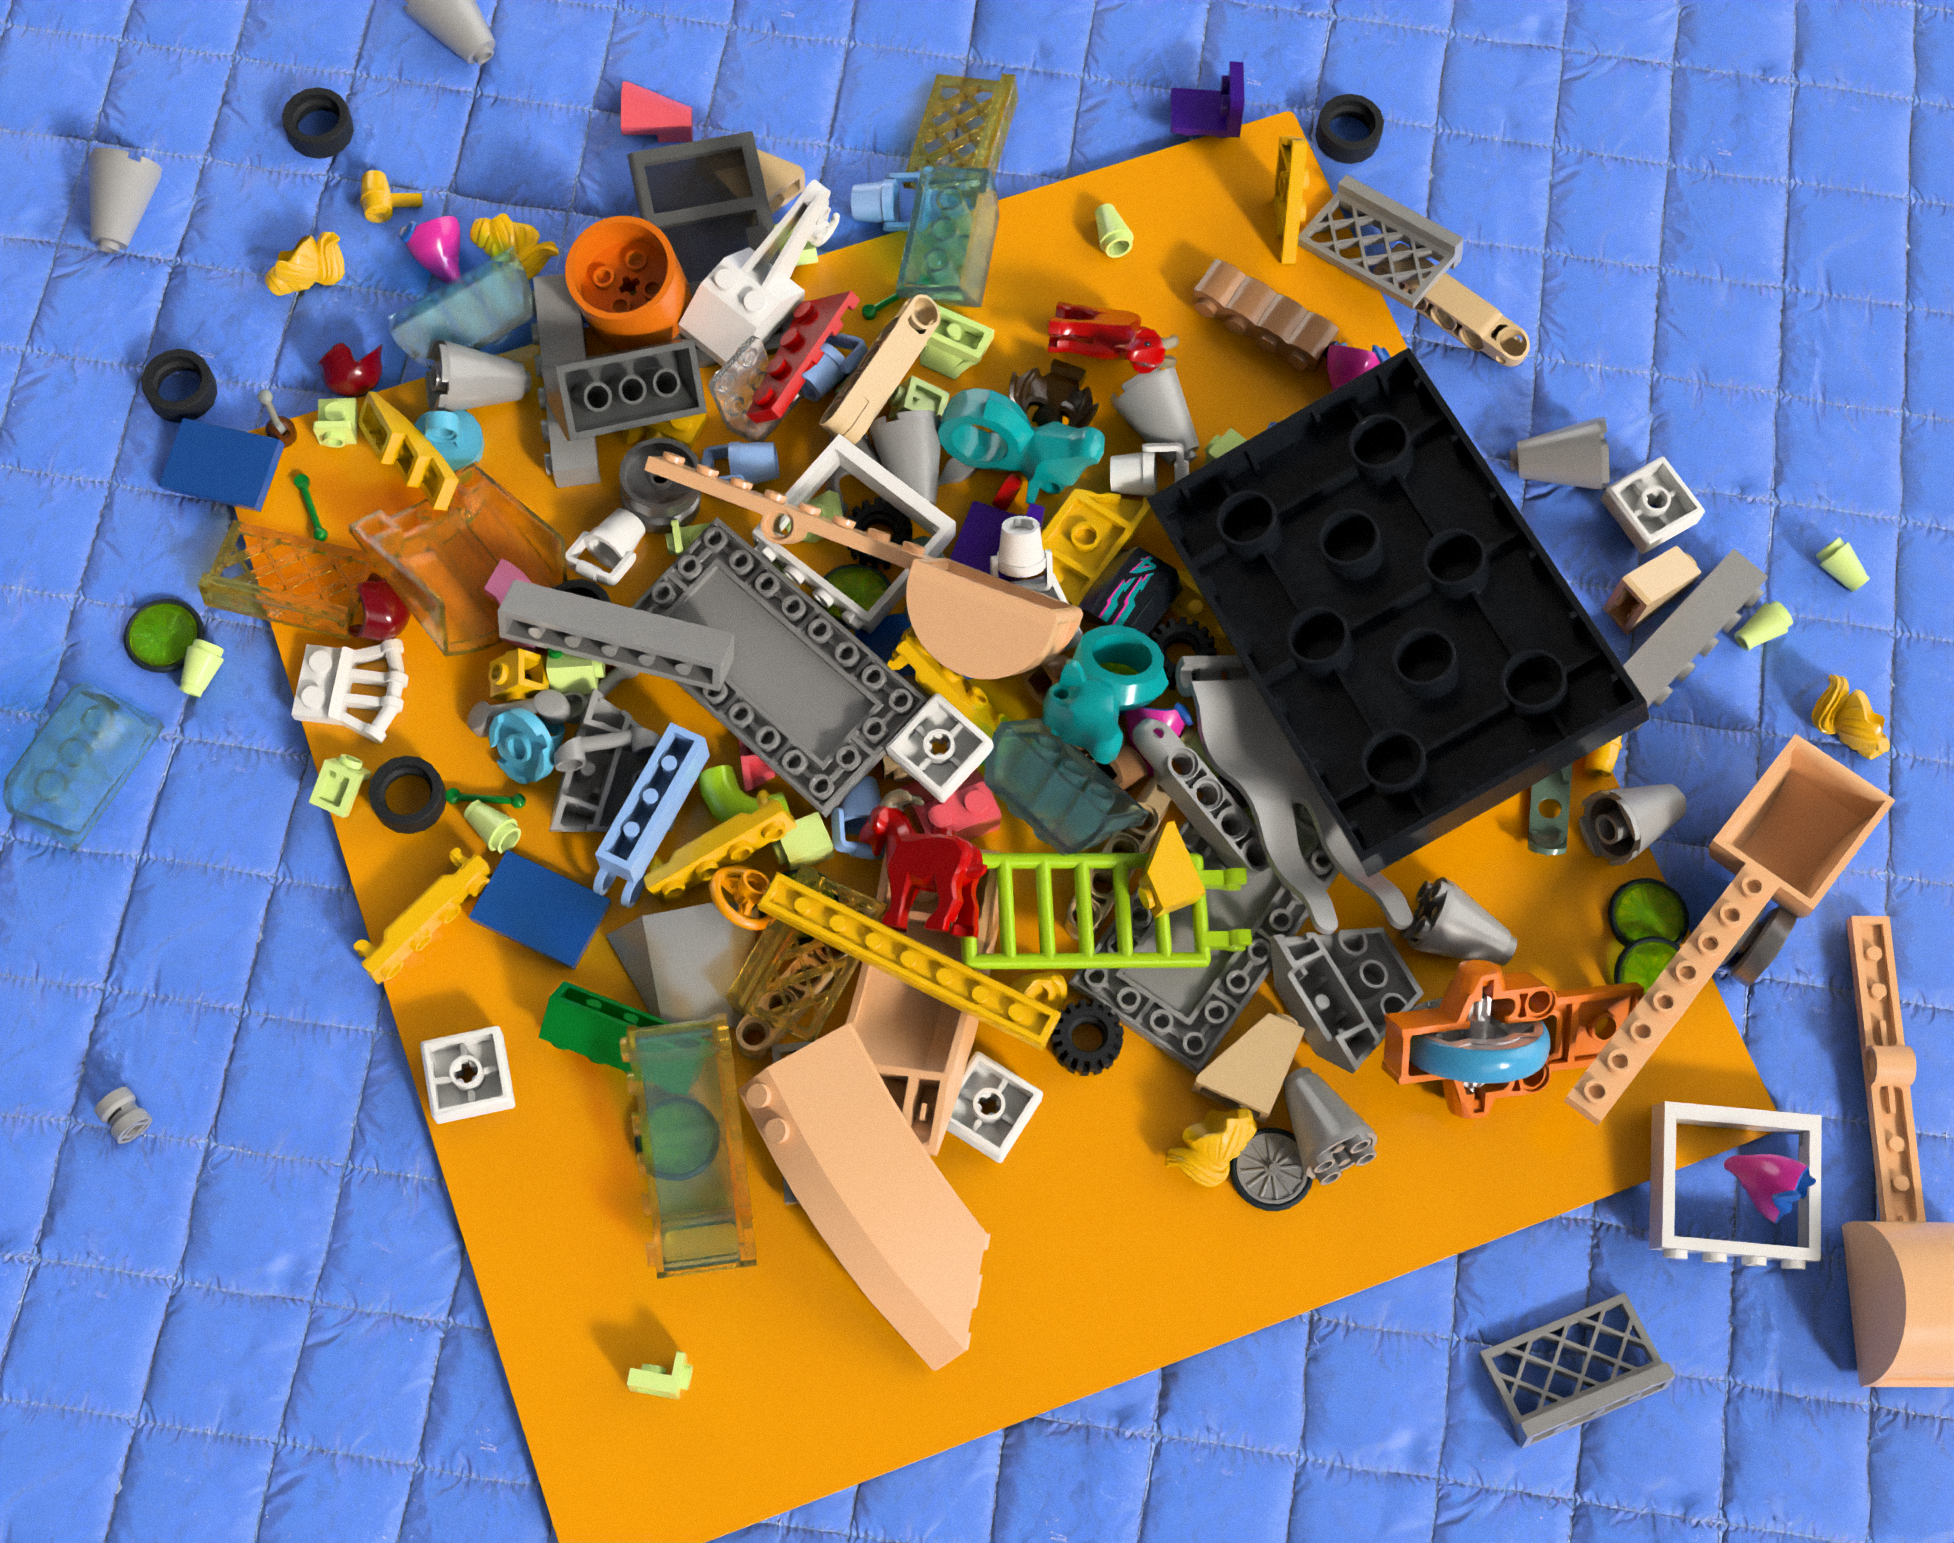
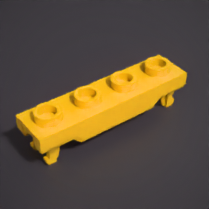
M912 625L907 628L900 638L902 641L898 643L896 649L892 652L894 660L892 658L889 659L887 666L891 670H899L910 664L916 671L917 683L931 697L935 693L941 694L992 739L993 751L999 756L1007 753L1012 748L1017 734L1012 721L1005 714H999L991 706L987 696L980 688L973 687L962 675L951 671L934 659L919 641Z
M763 789L758 792L756 798L759 810L752 814L740 812L675 850L670 861L666 864L658 856L654 855L648 865L650 866V873L645 875L643 879L645 885L664 904L670 900L678 899L692 887L703 881L710 880L713 874L720 868L745 860L754 851L766 844L783 838L787 832L797 827L794 817L788 811H784L782 804L777 799L768 800L770 795Z
M454 848L450 852V859L457 872L454 875H442L384 930V941L380 946L375 948L370 942L363 939L353 944L358 955L361 958H366L361 964L375 983L379 985L384 979L389 980L402 969L403 961L413 951L418 952L422 950L432 939V933L442 923L448 924L459 914L461 905L471 895L475 897L485 889L492 873L487 862L479 855L474 854L469 859L461 854L462 850L460 848Z

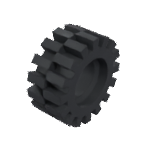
M881 497L874 498L873 505H870L868 499L862 501V508L860 509L856 505L852 509V516L848 515V519L856 522L854 528L865 532L873 524H885L894 533L890 542L902 546L904 541H912L913 527L911 519L893 507L889 502L886 501V505L881 504ZM847 546V550H850V556L855 561L859 558V564L867 565V563H871V567L877 570L878 564H883L884 570L890 569V562Z
M1180 617L1179 623H1175L1174 618L1168 619L1167 625L1164 626L1163 623L1158 625L1156 633L1153 632L1150 639L1158 644L1164 655L1163 668L1170 683L1168 689L1174 691L1176 687L1175 673L1177 665L1173 664L1167 657L1166 650L1170 645L1178 642L1185 643L1192 647L1195 656L1216 655V648H1214L1215 640L1213 636L1208 637L1209 630L1207 627L1204 626L1200 630L1198 628L1199 622L1194 619L1192 625L1186 624L1187 617ZM1192 673V681H1196L1195 673Z
M1082 999L1076 1005L1073 1002L1068 1004L1066 1010L1060 1011L1061 1017L1051 1034L1050 1043H1052L1053 1055H1057L1058 1063L1062 1067L1064 1064L1068 1066V1071L1073 1074L1075 1070L1080 1071L1081 1076H1088L1089 1072H1094L1095 1075L1100 1074L1104 1068L1109 1069L1113 1065L1114 1060H1117L1124 1040L1122 1039L1124 1034L1123 1026L1119 1025L1120 1018L1117 1013L1115 1015L1111 1013L1112 1008L1107 1004L1104 1008L1099 1006L1100 1001L1093 999L1092 1003H1086V999ZM1091 1024L1097 1027L1102 1035V1044L1096 1050L1090 1052L1078 1049L1072 1041V1032L1077 1026Z

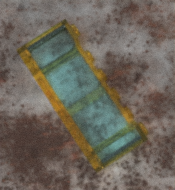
M727 1013L711 1015L709 1019L636 1028V1025H629L626 1031L627 1037L620 1038L622 1062H630L631 1069L634 1070L627 1072L629 1096H637L639 1112H632L633 1132L635 1137L642 1136L644 1152L637 1153L639 1177L647 1176L649 1192L642 1193L644 1217H652L653 1241L645 1242L648 1267L656 1266L657 1279L756 1266L757 1252Z

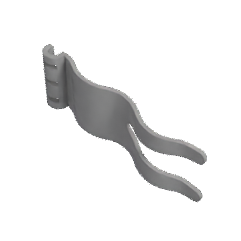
M1237 655L1182 656L1176 666V685L1183 697H1193L1198 732L1203 750L1217 773L1232 783L1246 799L1254 816L1259 839L1267 861L1282 884L1303 902L1314 928L1322 934L1329 935L1337 929L1338 920L1328 893L1310 875L1302 858L1298 845L1292 803H1300L1306 806L1324 850L1343 876L1376 900L1393 927L1400 930L1408 928L1413 921V916L1404 895L1399 888L1380 872L1370 877L1367 876ZM1223 672H1226V680L1222 678ZM1192 673H1195L1196 681H1192Z

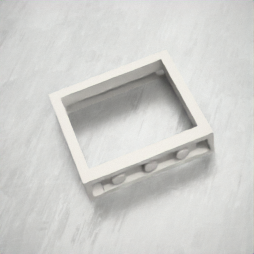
M840 434L835 437L785 494L787 496L786 503L797 507L800 502L807 503L835 470L841 466L933 536L924 546L926 548L925 555L937 558L956 536V522ZM784 515L780 520L779 526L781 531L790 522L787 515ZM761 522L752 531L756 546L754 549L770 563L774 560L785 568L783 572L792 582L799 586L804 583L812 589V595L823 606L830 608L832 605L843 613L841 615L842 619L855 630L862 628L871 634L906 594L910 570L905 568L867 612L780 544L767 540L762 533Z
M1669 1101L1652 1105L1649 1250L1663 1251V1257L1680 1260L1688 1259V1253L1702 1254V1261L1711 1263H1727V1257L1741 1258V1265L1767 1266V1260L1781 1261L1782 1269L1806 1270V1263L1821 1261L1822 1116ZM1676 1124L1799 1135L1798 1161L1809 1166V1173L1816 1179V1182L1808 1187L1807 1196L1804 1199L1800 1198L1798 1200V1247L1674 1236Z

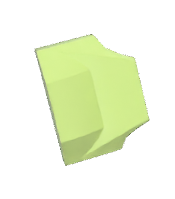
M937 305L940 310V323L920 353V364L955 380L967 368L979 364L994 338V329Z

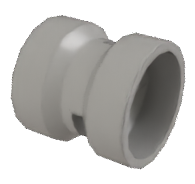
M121 1087L112 1091L94 1109L95 1114L102 1123H108L111 1126L110 1133L118 1144H124L135 1139L152 1123V1118L144 1108H138L135 1104L136 1097L128 1087Z

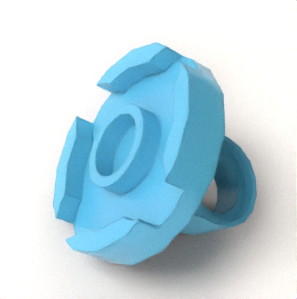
M430 410L421 415L415 422L414 426L444 457L457 477L467 473L466 469L472 466L475 461L478 463L481 460L485 447L483 432L475 417L467 411L432 412Z
M511 708L496 716L489 727V742L491 748L497 745L498 752L502 758L497 761L499 767L509 778L520 784H527L531 781L537 782L548 776L555 765V751L562 745L565 726L563 723L559 725L548 724L542 716L537 717L534 713L524 708Z

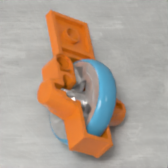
M1478 959L1466 960L1459 963L1454 978L1450 980L1443 998L1423 1002L1409 1011L1385 1014V1047L1381 1069L1398 1085L1441 1080L1447 1107L1452 1114L1469 1119L1483 1118L1490 1114L1496 1098L1528 1095L1542 1091L1550 1082L1551 1071L1589 1067L1642 999L1644 987L1637 982L1554 991L1530 972L1502 974L1500 966L1493 962ZM1604 1018H1608L1607 1026L1600 1033H1595L1597 1023Z

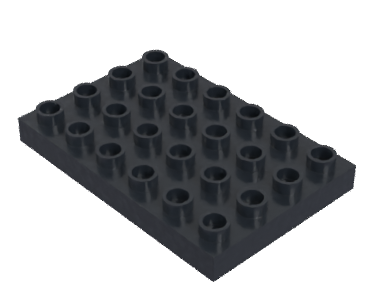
M1409 347L1147 498L1156 519L1368 877L1649 720L1647 701Z

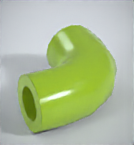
M715 766L699 774L697 783L701 796L713 817L721 823L740 812L752 814L759 810L757 797L749 796L740 789L732 766ZM782 791L771 794L768 797V800L777 799L782 804L784 811L789 812Z

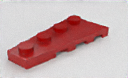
M852 290L811 301L807 300L795 309L794 318L787 332L781 337L779 349L774 359L768 364L766 368L767 373L760 387L754 392L753 401L746 413L755 424L780 419L806 381L802 374L818 364L824 355V352L820 349L829 335L836 336L844 324L840 318L846 309L854 310L860 299Z

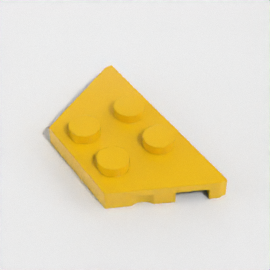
M1279 136L1274 207L1278 237H1283L1280 254L1281 264H1296L1300 221H1305L1306 202L1305 199H1302L1303 190H1308L1309 170L1305 168L1308 142L1296 136Z
M1074 489L1041 534L1043 550L1051 549L1053 573L1069 604L1076 607L1080 604L1100 574L1131 540L1152 510L1147 498L1143 497V501L1121 499V494H1096L1091 490Z

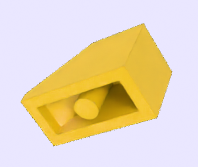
M1174 820L1166 823L1157 834L1138 882L1140 886L1138 894L1141 903L1145 909H1150L1154 918L1196 903L1206 893Z

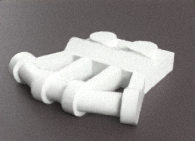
M388 639L380 645L358 650L345 646L334 648L307 644L291 713L294 720L345 726L377 744H382L387 737L384 732L396 714L402 712L404 701L401 699L402 690L408 685L409 676L405 674L401 655L404 652L403 641L401 639ZM387 659L389 671L356 669V665ZM358 683L387 687L386 696L376 697L351 694L352 684ZM347 707L380 711L372 724L365 723L346 713Z

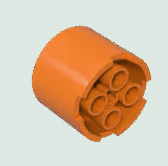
M633 216L609 217L594 223L584 230L569 250L565 265L567 287L591 330L605 345L624 350L670 341L680 333L678 324L692 300L691 288L669 240L654 224ZM636 290L635 294L630 295V292Z

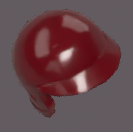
M344 343L333 346L317 363L324 384L332 392L349 398L360 397L367 394L368 391H372L382 375L380 357L382 344L358 362L353 358L350 348L345 346Z
M377 573L370 574L366 581L357 585V592L360 594L363 607V625L355 624L349 626L348 634L354 638H365L375 641L393 639L401 634L407 626L411 616L410 601L405 591L395 582L386 580Z

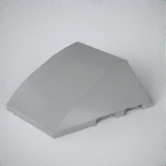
M593 688L574 737H587L629 730L632 727H644L631 718V714L625 710H619L604 699V695ZM631 745L586 752L587 764L583 768L562 773L552 806L549 832H608L649 759L635 758ZM676 817L667 832H672Z
M713 902L641 916L606 935L651 1015L699 1034L737 1028L740 1021L746 1016L757 930L745 929L730 922L718 911ZM727 902L738 912V904L736 902ZM756 904L752 907L751 918H760V910H758V905Z
M1383 927L1339 930L1337 933L1329 935H1317L1316 932H1307L1303 936L1285 937L1284 934L1270 937L1274 987L1292 1017L1298 1022V1026L1305 1029L1303 1035L1315 1055L1352 1074L1385 1038V1014L1409 1011L1424 994Z

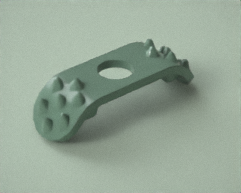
M1572 763L1532 785L1528 850L1536 854L1540 853L1548 857L1549 855L1564 854L1567 851ZM1546 799L1555 800L1559 803L1561 812L1555 818H1545L1539 813V804Z

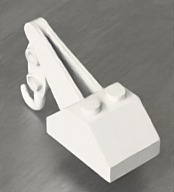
M817 180L811 181L806 186L795 204L756 251L748 247L723 258L700 283L678 324L679 331L684 337L694 339V343L698 348L733 376H736L790 317L798 305L805 300V290L793 282L790 277L807 240L815 247L822 246L834 233L839 223L840 215L838 213H834L830 222H828L831 211L828 198L831 191ZM794 228L774 265L770 264L769 261Z

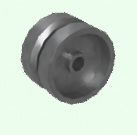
M655 437L641 441L627 451L620 463L621 506L623 509L636 515L643 523L645 531L652 534L673 533L671 520L678 519L679 527L688 526L694 521L701 509V491L644 470L648 456H663L664 451L686 458L684 465L696 469L697 464H700L697 456L685 444L670 438Z
M1765 905L1720 964V966L1726 964L1738 952L1730 967V977L1745 987H1749L1772 963L1796 923L1797 917L1781 906L1770 910L1759 922L1766 908Z

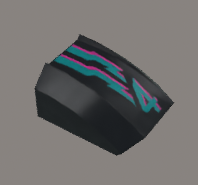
M1138 546L1120 551L1100 574L1077 607L1083 612L1082 618L1090 623L1093 622L1098 626L1119 625L1130 627L1150 638L1176 602L1183 587L1177 569Z

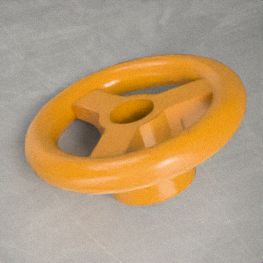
M731 865L722 867L713 874L709 884L711 899L718 911L730 922L749 930H764L774 925L778 920L768 914L763 918H751L752 907L759 903L770 884L769 879L763 873L746 867ZM721 886L733 895L735 902L738 904V912L725 900Z

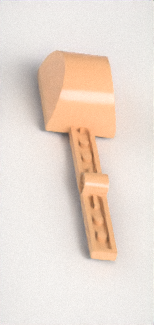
M664 451L663 456H648L645 471L763 514L761 530L765 538L772 543L795 544L802 541L807 533L811 532L909 569L906 586V604L914 632L921 644L934 659L960 675L976 679H999L1037 669L1054 659L1065 649L1075 635L1082 620L1083 612L1079 607L948 558H933L925 555L926 548L909 541H904L902 546L889 541L891 535L886 532L869 528L866 533L854 528L856 522L851 519L834 515L833 520L821 516L822 509L804 502H800L798 507L786 503L787 496L768 489H765L764 494L751 490L753 483L737 477H731L730 481L718 477V470L702 464H697L696 469L684 465L686 458ZM784 515H787L791 521V529L786 535L782 533L779 526L780 520Z
M1795 734L1709 845L1711 859L1736 875V877L1564 1099V1102L1598 1126L1768 901L1771 899L1797 918L1809 916L1893 805L1895 799Z
M1850 916L1846 920L1880 1212V1221H1852L1842 1225L1858 1380L1861 1387H1954V1222H1926L1910 1085L1913 1084L1916 1076V1058L1913 1049L1910 1046H1905L1890 917Z

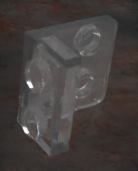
M754 335L750 336L744 344L740 345L725 365L715 372L708 387L728 430L750 442H764L802 400L805 394L801 387L780 419L755 424L746 415L753 401V394L760 387L767 373L766 368L770 363L762 340Z

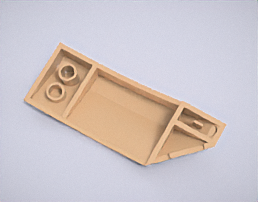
M886 848L872 917L873 920L881 923L882 917L891 904L890 882L886 869ZM980 849L981 853H1001L1000 851ZM987 869L986 873L979 878L976 887V899L979 905L978 938H976L977 954H994L999 928L997 870ZM920 890L909 911L907 931L901 934L962 963L961 937L950 934L953 922H950L948 932L931 931L924 928L927 919L937 909L939 897L937 892ZM862 962L846 1024L850 1023L853 1025L889 1093L927 1153L937 1156L962 1086L964 1072L969 1061L979 1020ZM979 969L976 971L989 977L991 969Z
M847 1023L766 1067L737 1091L792 1192L840 1263L870 1302L933 1371H938L969 1349L971 1332H968L972 1309L977 1307L983 1276L979 1272L983 1252L988 1250L991 1233L987 1234L937 1168L889 1093L853 1025Z

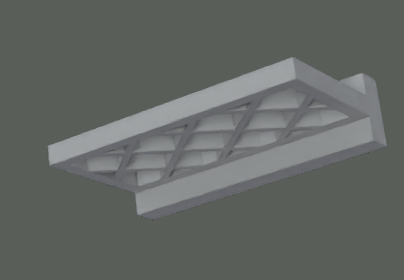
M1346 174L1338 183V192L1298 235V246L1413 310L1450 267L1454 270L1461 262L1463 237ZM1340 207L1351 213L1353 218L1333 221L1332 214ZM1373 225L1381 230V234L1362 237L1360 226ZM1355 227L1357 238L1337 240L1335 230ZM1330 231L1332 241L1317 243L1310 238L1315 233ZM1402 241L1408 244L1411 250L1391 253L1389 242ZM1384 243L1386 254L1366 257L1364 246ZM1359 247L1360 258L1346 259L1340 256L1339 250ZM1431 257L1440 263L1436 267L1421 269L1419 258ZM1413 259L1415 270L1395 273L1393 262ZM1388 263L1390 274L1376 276L1369 272L1368 266ZM1417 279L1419 286L1410 295L1398 287V282Z
M1625 1292L1480 1351L1478 1355L1516 1430L1514 1436L1521 1449L1667 1389L1675 1378L1669 1363L1662 1362ZM1620 1306L1628 1321L1624 1333L1602 1324L1605 1312ZM1599 1315L1597 1322L1590 1320V1318ZM1580 1324L1594 1330L1588 1348L1565 1339L1570 1326ZM1631 1328L1636 1337L1630 1335ZM1563 1330V1331H1562V1334H1561V1337L1556 1336V1335L1553 1334V1333H1556V1332H1558V1331ZM1599 1332L1621 1340L1616 1359L1593 1350ZM1544 1339L1558 1345L1552 1363L1529 1354L1534 1341ZM1628 1343L1643 1349L1650 1363L1635 1367L1622 1362L1621 1359L1626 1344ZM1526 1345L1524 1352L1517 1350V1348ZM1562 1347L1585 1356L1580 1374L1557 1365ZM1507 1354L1520 1359L1521 1362L1516 1377L1513 1378L1500 1373L1492 1358ZM1590 1358L1613 1367L1609 1380L1601 1383L1585 1377ZM1526 1362L1549 1371L1543 1389L1520 1380ZM1618 1369L1626 1372L1624 1374L1616 1376ZM1554 1373L1577 1382L1573 1395L1563 1398L1548 1392ZM1505 1383L1512 1386V1389H1511V1392H1510V1393H1509V1391H1508V1389H1507ZM1582 1384L1590 1387L1583 1391H1580ZM1517 1388L1540 1397L1536 1410L1522 1416L1520 1415L1513 1401ZM1545 1399L1554 1402L1543 1407Z

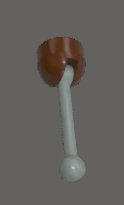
M263 389L259 391L257 395L258 401L265 405L271 418L266 423V436L280 439L285 444L284 448L291 446L297 439V430L294 423L285 416L277 415L271 402L273 395L269 390Z

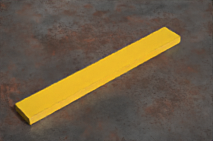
M776 872L757 904L758 910L1040 1051H1043L1061 1017L1060 1012L779 872Z

